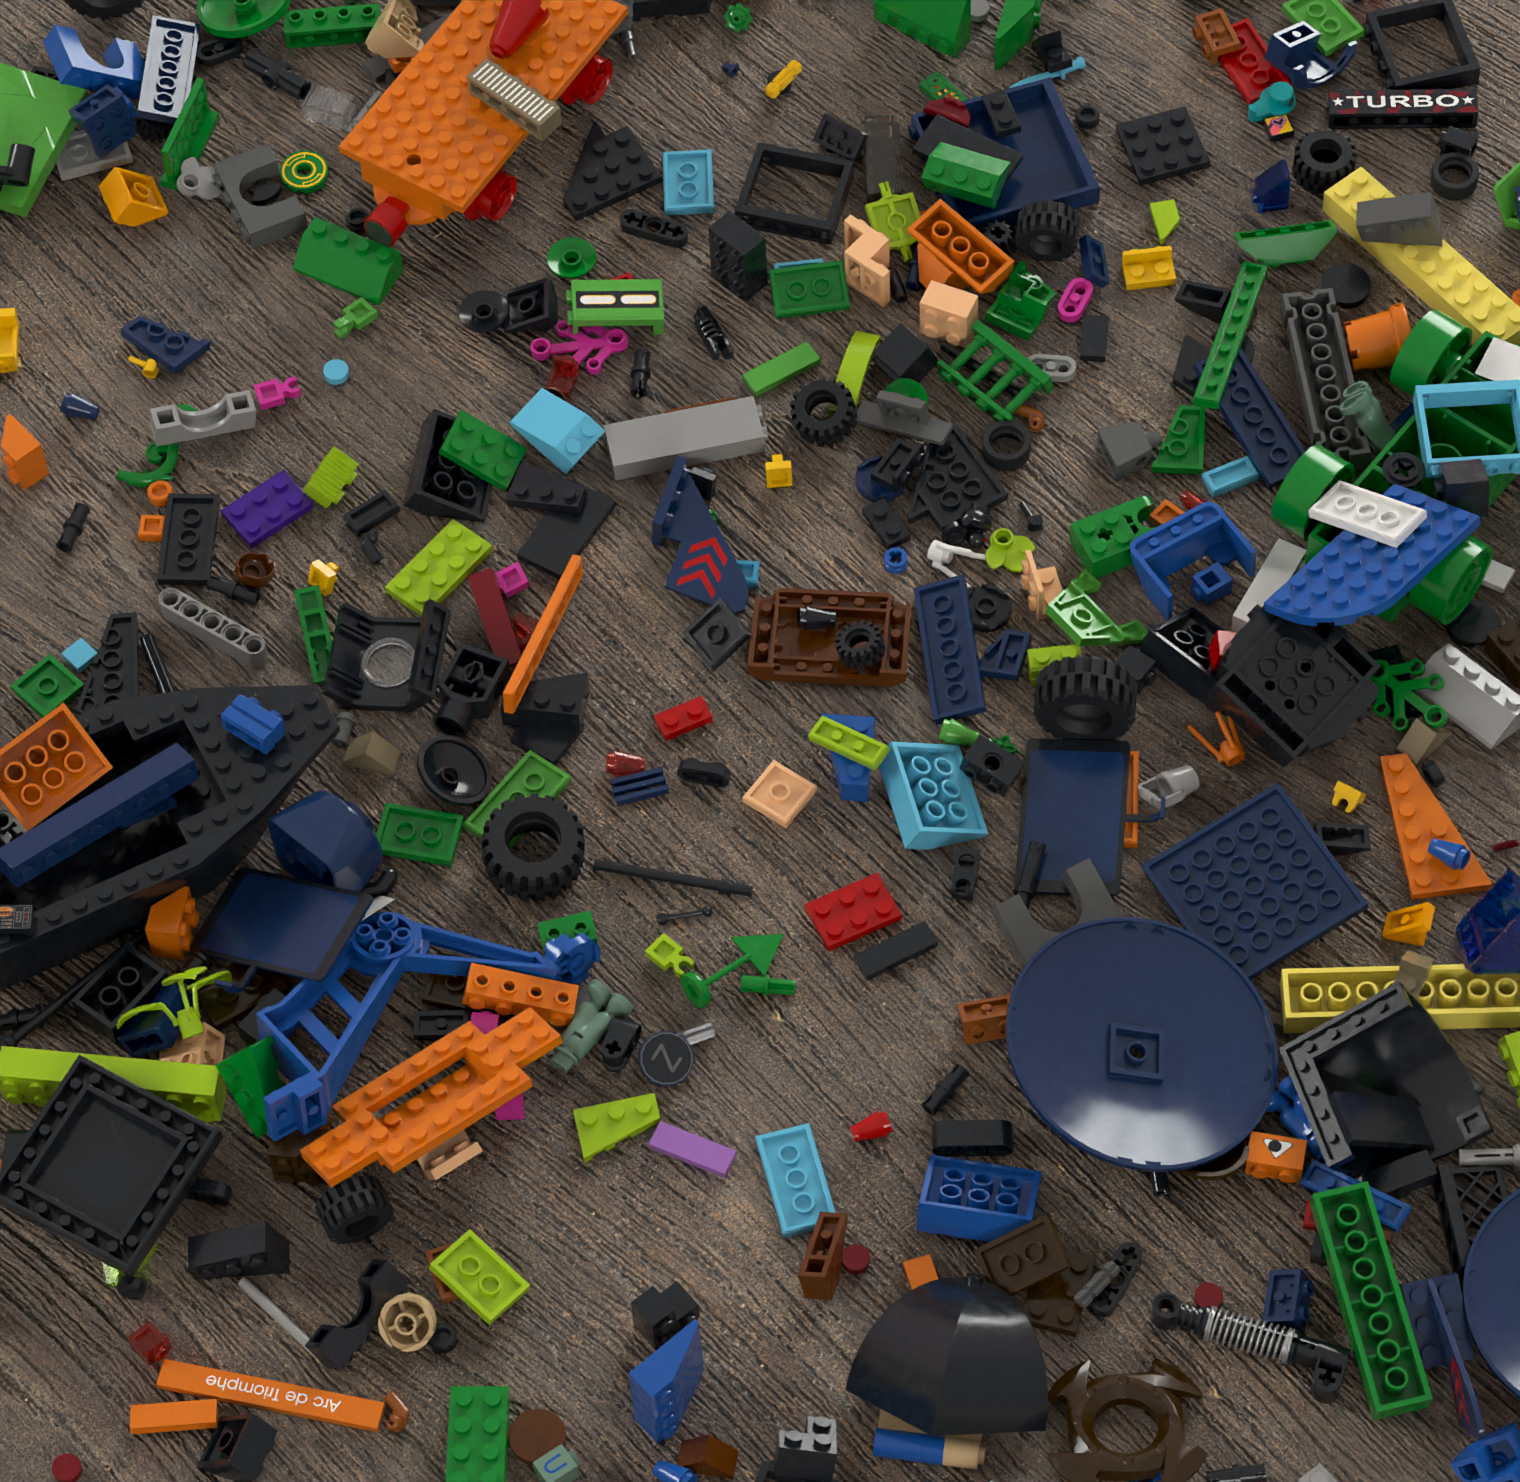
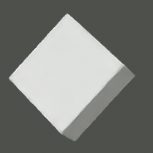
M1492 560L1482 585L1503 594L1514 576L1515 569Z

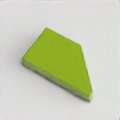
M1174 199L1150 203L1149 209L1160 244L1166 242L1169 234L1180 223Z

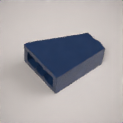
M178 983L161 988L148 1003H164L176 1018H178L177 1012L185 1009ZM184 985L189 1005L193 1007L192 993L187 991ZM152 1010L139 1013L118 1035L117 1040L134 1058L172 1048L181 1031L179 1026H173L171 1019L163 1010Z

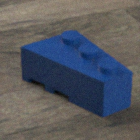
M822 713L823 716L875 739V717ZM828 749L841 800L868 802L872 769Z

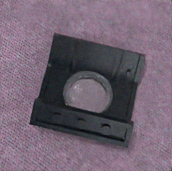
M430 599L424 603L422 618H391L371 616L346 602L340 605L322 694L338 702L337 709L413 712L434 700L451 610Z

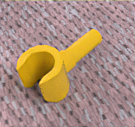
M132 355L128 358V361L143 368L142 373L145 377L150 379L156 378L159 368L156 367L155 360L148 359L144 361Z

